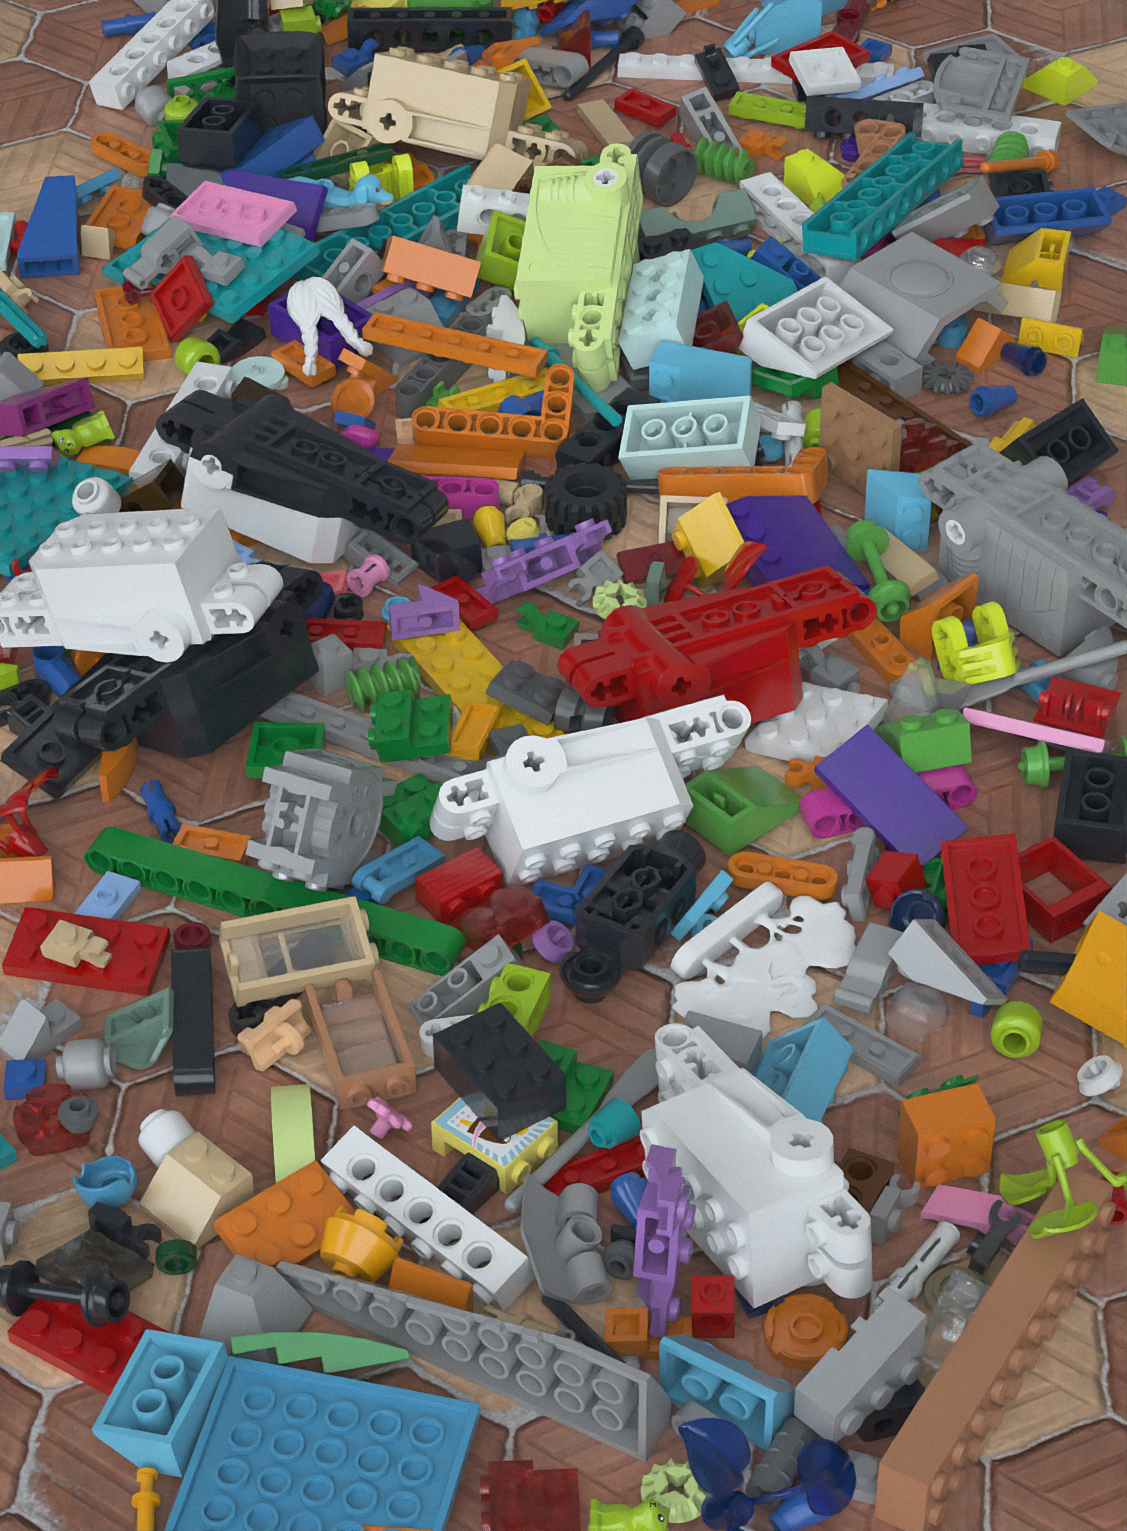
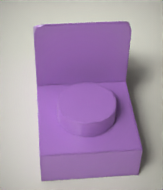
M418 585V601L388 605L392 640L460 631L458 600L426 586Z

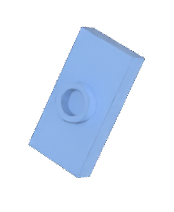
M107 871L74 914L119 920L140 893V881Z

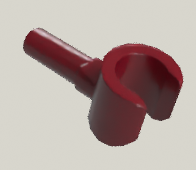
M125 281L122 284L123 291L126 292L124 294L125 300L130 304L138 303L142 296L150 295L155 288L149 287L140 290L129 281Z

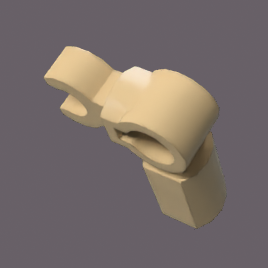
M493 479L499 484L500 504L510 506L505 511L506 525H510L515 519L531 518L534 514L542 511L543 490L539 485L526 484L520 487L519 483L503 479Z

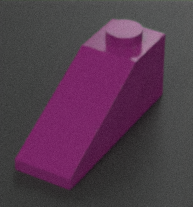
M88 377L29 391L0 401V435L25 436L95 408Z

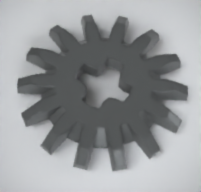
M943 360L941 365L939 362L933 361L931 365L923 366L922 383H926L923 388L925 390L929 388L934 390V394L939 392L950 396L951 393L958 395L961 394L962 388L968 391L970 389L968 384H974V379L971 378L974 377V374L969 371L967 366H959V362L954 361L951 365H948L947 360ZM941 375L951 376V379H945Z

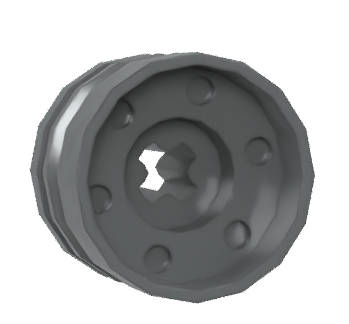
M649 130L639 134L628 147L631 150V154H637L639 178H641L643 194L665 206L677 204L686 197L693 187L698 171L697 156L692 150L679 143L672 142L671 139L664 137L658 132Z

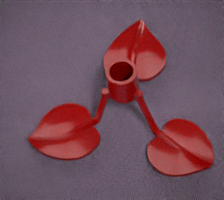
M752 541L741 544L724 571L723 576L726 581L722 586L723 591L735 589L757 558L769 547L763 543ZM688 556L682 561L677 570L676 577L672 579L669 588L666 590L664 603L681 600L686 589L697 596L708 595L690 584L699 568V562L695 557Z
M55 766L44 770L35 778L26 782L10 795L4 804H0V817L5 816L13 827V830L5 837L9 843L6 844L0 840V848L7 856L11 853H14L16 857L43 856L49 850L36 835L37 830L32 826L25 810H28V798L31 793L46 779L59 777V771ZM19 812L23 823L19 825L11 813Z

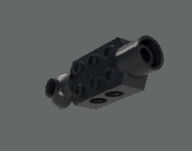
M670 830L664 833L655 845H629L576 908L575 943L581 951L566 957L559 967L561 981L574 994L577 1000L587 1004L601 1002L618 985L623 974L622 969L643 968L695 903L696 876L705 866L706 854L702 845L692 835L681 830Z

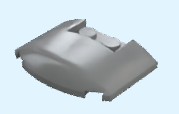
M962 47L959 49L960 56L954 57L949 55L941 63L936 72L933 87L935 100L941 110L1007 122L1012 120L1017 99L1024 86L1030 58Z
M1127 102L1066 111V116L1104 147L1114 153L1127 156Z

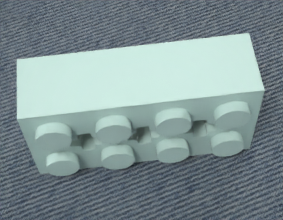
M690 249L680 252L674 251L666 256L651 260L645 259L633 265L618 340L633 370L649 366L650 360L661 340L692 346L704 276Z
M751 396L629 405L627 407L618 458L630 480L658 479L657 471L668 467L754 466L762 419Z

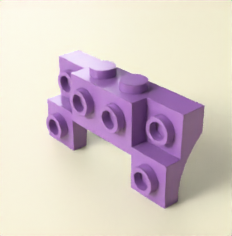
M593 518L575 525L577 532L556 541L553 540L552 536H548L534 542L535 549L526 553L524 547L490 561L492 568L481 573L484 586L475 590L490 603L494 604L580 568L601 550L604 537L612 532L608 520L595 524Z
M652 1144L646 1158V1165L649 1167L648 1183L637 1213L633 1276L641 1278L637 1287V1295L644 1301L650 1312L651 1326L649 1336L663 1338L667 1334L670 1322L677 1323L680 1316L682 1298L675 1297L676 1279L682 1263L689 1264L691 1259L693 1238L687 1237V1229L692 1230L696 1205L689 1204L691 1186L684 1185L682 1167L675 1166L677 1149Z

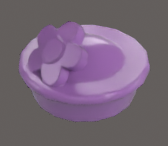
M557 921L541 922L532 931L533 945L546 960L553 963H562L571 954V950L574 947V939L568 928Z

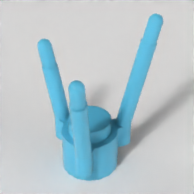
M772 2L757 16L759 8L755 7L735 33L725 41L726 43L722 47L730 58L745 56L750 59L752 56L780 42V39L776 38L751 51L748 50L751 44L746 36L773 8L774 4Z

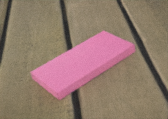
M204 181L169 218L171 219L176 215L190 225L194 231L262 247L297 211V208L292 201Z
M964 707L963 716L970 724L1085 751L1108 754L1111 752L1113 744L1112 740L979 709Z

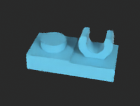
M721 870L670 934L680 942L689 931H691L692 937H694L704 929L703 927H707L715 921L717 917L705 913L709 909L715 913L730 896L725 890L734 879Z

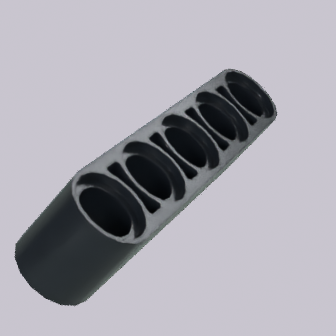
M210 947L171 949V989L174 991L172 1041L175 1096L215 1094L213 991Z

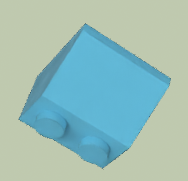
M868 469L864 520H874L878 523L879 527L886 528L911 550L927 552L932 501L923 494L920 488V474Z

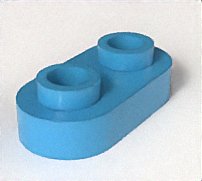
M965 313L943 327L936 338L938 344L947 348L962 346L967 337Z

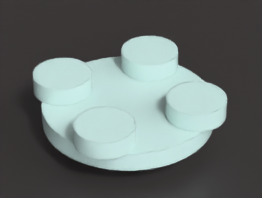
M263 356L249 357L237 362L232 367L233 380H236L237 386L244 376L272 390H283L289 386V380L285 375L283 365L273 358Z

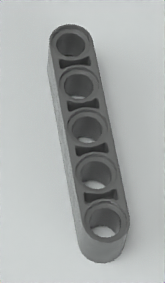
M466 316L461 318L451 329L485 336V321L478 316ZM426 353L395 386L397 417L399 419L411 418L417 408L426 406V403L433 396L434 387L440 381H443L445 384L444 388L449 390L473 363H464L459 360L437 357Z

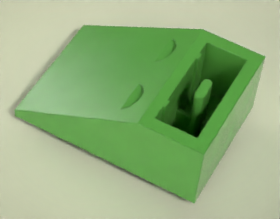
M759 766L707 770L685 784L693 803V808L685 823L729 856H732L800 812L798 805L803 797Z

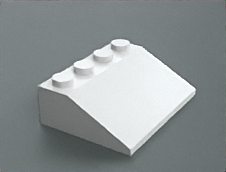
M825 276L747 319L737 348L748 357H751L760 366L816 379L892 335L894 329Z

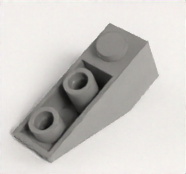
M498 934L407 1005L421 1026L432 1019L476 1014L481 1003H487L492 980L495 976L500 977L506 963L526 966L517 953Z

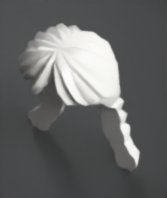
M311 277L304 281L296 282L289 289L287 310L302 332V341L305 344L304 353L306 355L302 370L308 377L317 374L315 362L318 354L317 344L319 337L316 325L321 316L332 320L346 342L362 356L368 357L373 354L372 350L374 348L372 344L359 338L353 323L348 320L347 314L344 313L343 299L332 283L321 277Z

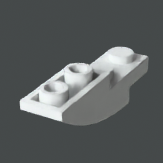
M501 295L498 307H493L492 324L487 326L486 337L525 345V329L523 320H519L518 309L507 295ZM490 367L488 371L489 379H494V383L509 379L511 375H520L504 370H494Z

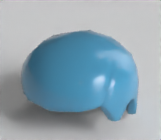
M114 1155L102 1157L91 1164L84 1163L80 1177L72 1176V1181L85 1205L92 1208L99 1201L111 1208H119L133 1195L138 1184L139 1175L130 1160Z

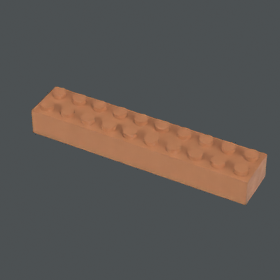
M1073 1167L1065 1169L1074 1206L1093 1201L1098 1208L1097 1216L1089 1224L1079 1229L1057 1233L1045 1238H1032L1028 1231L1029 1227L1027 1228L879 1462L874 1517L904 1531H928L931 1524L935 1526L940 1524L947 1509L948 1501L946 1500L951 1492L957 1494L962 1488L967 1475V1469L965 1468L970 1460L974 1462L979 1460L986 1444L985 1436L989 1429L996 1431L1004 1416V1404L1007 1399L1015 1400L1023 1384V1373L1026 1368L1033 1370L1039 1360L1042 1346L1040 1345L1043 1340H1051L1059 1325L1060 1312L1062 1309L1069 1311L1077 1294V1284L1079 1281L1086 1282L1094 1267V1256L1097 1252L1100 1254L1105 1252L1112 1235V1231L1108 1230L1107 1226L1110 1224L1116 1209V1204L1111 1202L1113 1185ZM1059 1179L1031 1224L1049 1212L1065 1209L1066 1202Z

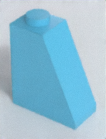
M787 0L774 6L747 35V39L753 45V49L779 38L780 42L759 54L781 53L820 36L822 0Z

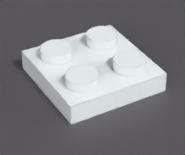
M843 47L790 52L789 62L807 96L860 91L861 80Z

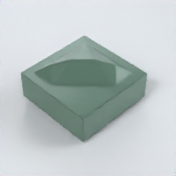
M653 561L650 565L646 580L647 607L660 604L663 593L669 588L665 573V562Z

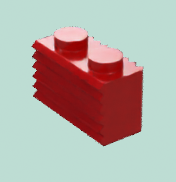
M478 847L415 878L416 900L439 923L443 924L451 923L453 919H461L472 909L475 910L484 903L489 904L502 894V871L500 867L497 868L496 864L491 859H488L487 855H484L483 851H480Z

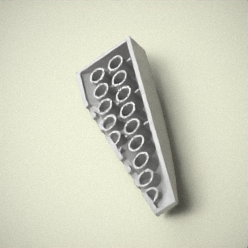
M280 1261L276 1266V1271L301 1295L313 1310L391 1346L406 1349L409 1354L645 1463L671 1425V1398L650 1374L579 1342L464 1311L438 1301L366 1280Z

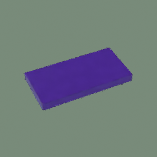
M228 170L224 182L225 186L294 202L297 211L286 223L304 229V238L313 242L328 193L327 187Z
M868 724L814 768V772L867 827L874 830L875 835L890 851L918 854L922 869L926 862L942 853L940 841L959 839L969 828Z

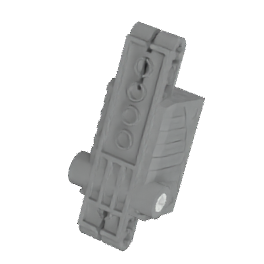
M980 441L920 474L919 485L923 494L943 509L938 520L941 533L938 571L947 578L948 583L971 573L979 575L976 602L980 605L991 601L997 602L1004 611L1007 623L1058 657H1062L1077 648L1085 641V636L1095 629L1098 631L1104 625L1111 627L1119 623L1127 628V530L1118 523L1109 520L1102 513L1099 514L1091 506L1080 502L1075 496L1069 495L1067 493L1068 481L1065 472L1053 458L1040 456L1023 466L1019 460L1013 462Z

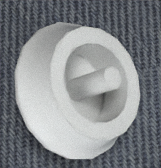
M1106 1055L1090 1059L1080 1068L1077 1074L1078 1088L1081 1094L1097 1096L1110 1089L1119 1087L1123 1067L1120 1062Z

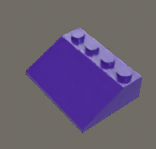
M746 496L726 504L744 542L763 543L769 547L757 558L745 574L753 587L829 565L835 571L841 572L861 591L870 588L866 578L807 496Z

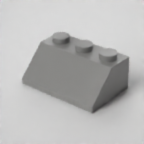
M982 175L913 210L893 229L892 234L896 239H900L910 232H914L930 242L939 238H960L969 231L967 228L975 224L981 227L994 219L993 214L999 208V204Z

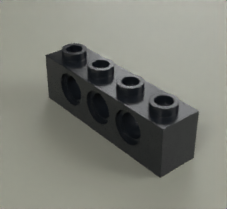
M807 96L804 131H814V137L831 138V132L841 133V139L855 137L854 126L859 122L860 115L865 112L868 119L886 121L888 115L892 114L895 122L905 126L906 135L909 132H914L915 138H921L924 103ZM835 111H839L841 115V121L838 125H835L833 122Z
M627 387L609 403L622 416V423L614 427L597 412L588 423L579 428L570 439L558 447L555 454L557 469L566 468V465L570 464L577 465L582 462H587V464L598 463L603 467H614L620 461L618 457L627 407L629 405L660 403V399Z

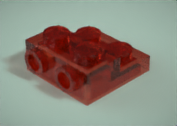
M923 418L910 419L905 424H902L899 472L919 473L960 452L962 450L960 441L948 439L945 435H940L938 424L925 422Z
M507 886L494 891L488 899L475 907L462 911L456 919L447 925L458 929L466 939V946L476 952L498 934L512 947L550 923V920L539 896L524 886L517 889Z
M533 1459L488 1461L489 1474L480 1475L481 1502H490V1511L481 1512L482 1531H581L577 1468L533 1470Z

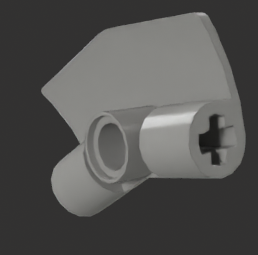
M528 1173L524 1181L520 1231L541 1293L558 1301L573 1304H594L606 1299L613 1289L602 1256L595 1251L603 1236L602 1230L597 1223L598 1192L590 1185L576 1183L567 1186L558 1197L545 1189Z

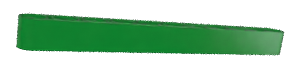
M110 826L105 827L84 854L85 863L95 873L104 876L107 871L140 881V885L143 888L240 917H250L351 897L330 890L326 892L306 888L305 883L300 881L276 879L272 877L273 873ZM356 898L359 909H365L368 916L369 931L366 933L369 943L374 942L376 944L378 955L381 959L443 976L451 971L466 946L464 935L450 925ZM340 925L297 933L304 936L316 932L326 933L334 939L335 945L346 948Z

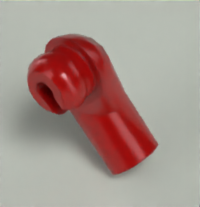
M24 220L16 222L13 226L18 238L15 241L13 238L11 239L10 247L11 252L16 256L28 225Z

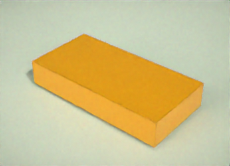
M468 700L452 731L451 753L445 755L471 761L481 760L489 743V732L496 729L502 717V706Z

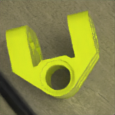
M408 153L393 156L392 164L383 162L368 166L366 161L350 163L349 191L355 189L356 183L361 177L373 174L381 180L382 188L392 194L395 201L414 192L413 168Z
M991 601L974 608L972 617L979 644L973 647H968L963 625L955 616L951 615L933 623L932 637L944 679L966 682L971 685L1015 674L1021 667L1020 659L1015 658L1018 653L1017 645L1012 646V642L1015 639L1014 633L1009 632L1004 611L997 602Z

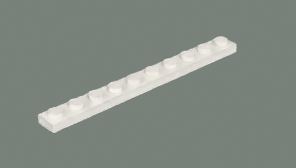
M629 52L619 55L618 77L703 81L694 61V56L691 54L670 56L663 53L645 55ZM745 56L726 58L737 82L792 84V78L783 75L780 71L771 67V57L764 59H749ZM885 62L865 63L855 69L865 86L871 84L873 79L886 74L887 78L894 76V64H887Z

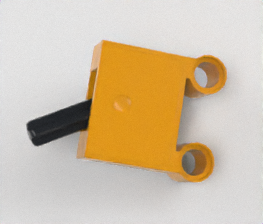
M1099 910L1085 928L1073 954L1022 950L1019 952L1017 967L1021 972L1062 976L1049 1001L1050 1003L1122 1043L1127 1050L1126 925Z

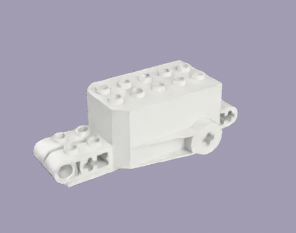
M221 507L83 514L59 524L55 528L54 533L46 542L39 546L38 551L29 560L32 572L15 576L0 593V644L2 648L64 646L66 649L149 656L157 661L168 663L176 661L182 656L189 645L204 644L206 641H210L214 634L249 632L282 590L283 579L280 573L269 565H247L242 562L236 552Z
M721 695L636 720L549 739L535 735L524 736L513 742L505 757L487 761L485 770L445 782L440 788L430 817V829L436 837L445 841L463 837L466 840H473L485 835L497 868L500 867L502 871V881L506 890L537 881V879H544L582 868L586 864L592 865L619 857L629 845H655L667 831L681 830L693 808V803L683 778L690 775L692 771L702 768L704 771L715 770L721 767L725 761L731 759L750 726V712L742 703L726 701L725 696Z
M672 1023L659 1028L655 1033V1066L658 1075L659 1104L641 1111L643 1129L640 1130V1139L645 1148V1161L642 1162V1167L648 1179L649 1167L646 1165V1158L652 1144L677 1149L675 1166L682 1167L684 1185L691 1186L689 1204L696 1205L692 1230L687 1229L690 1237L693 1238L724 1275H734L735 1288L753 1308L802 1286H816L826 1283L833 1292L844 1298H859L869 1293L873 1287L871 1218L868 1212L848 1193L849 1182L844 1178L843 1171L834 1163L833 1134L830 1129L821 1122L807 1119L801 1112L744 1068L740 1069L699 1026L691 1029L687 1025Z

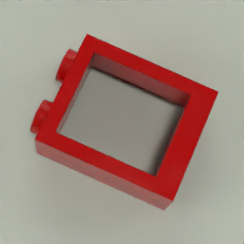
M1054 836L1040 843H1035L1028 849L1018 853L1027 923L1050 944L1084 927L1083 922L1112 890V886ZM1050 872L1071 890L1073 894L1048 906L1025 883Z

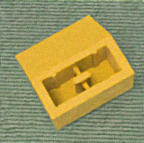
M1040 228L1009 249L1001 282L1061 292L1068 265L1071 231Z

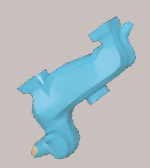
M373 174L361 177L353 191L338 188L329 179L313 180L303 176L287 179L327 187L328 193L323 209L363 203L388 205L394 200V196L382 188L381 180Z

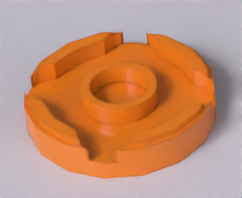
M810 1293L790 1295L784 1298V1302L776 1307L774 1304L768 1310L764 1320L763 1334L765 1346L775 1359L786 1366L796 1369L811 1370L831 1347L840 1351L848 1342L849 1330L846 1316L842 1311L840 1314L834 1308L833 1302Z

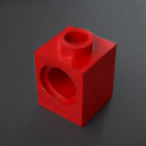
M692 1275L691 1317L693 1338H735L734 1275Z

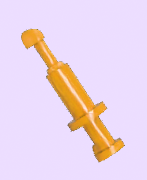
M143 1467L137 1470L136 1482L140 1483V1492L135 1493L131 1497L132 1506L137 1508V1531H155V1509L161 1505L162 1500L161 1495L153 1492L154 1481L158 1479V1470L155 1468Z

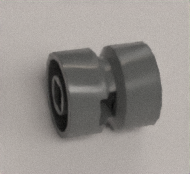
M565 687L557 702L554 728L562 730L566 734L613 725L615 707H590L574 689Z

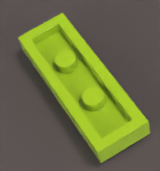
M737 91L729 104L728 115L738 116L745 120L765 121L768 124L792 126L795 129L805 128L806 103Z

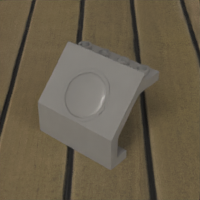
M910 232L850 267L839 285L841 289L894 329L892 335L883 339L885 342L923 366L931 365V362L936 359L928 354V351L945 325L982 302L988 303L1001 313L1008 304L1006 300L999 296L1001 281L914 232Z

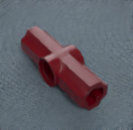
M865 0L848 1L844 9L837 12V22L832 30L857 43L860 40V30L870 13V4Z

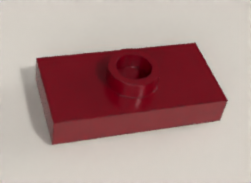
M674 541L620 551L616 555L619 568L624 573L622 575L623 583L629 584L633 582L634 585L646 583L650 565L653 561L665 562L666 577L670 578L676 576L680 564L686 558L683 550L679 551L676 548Z

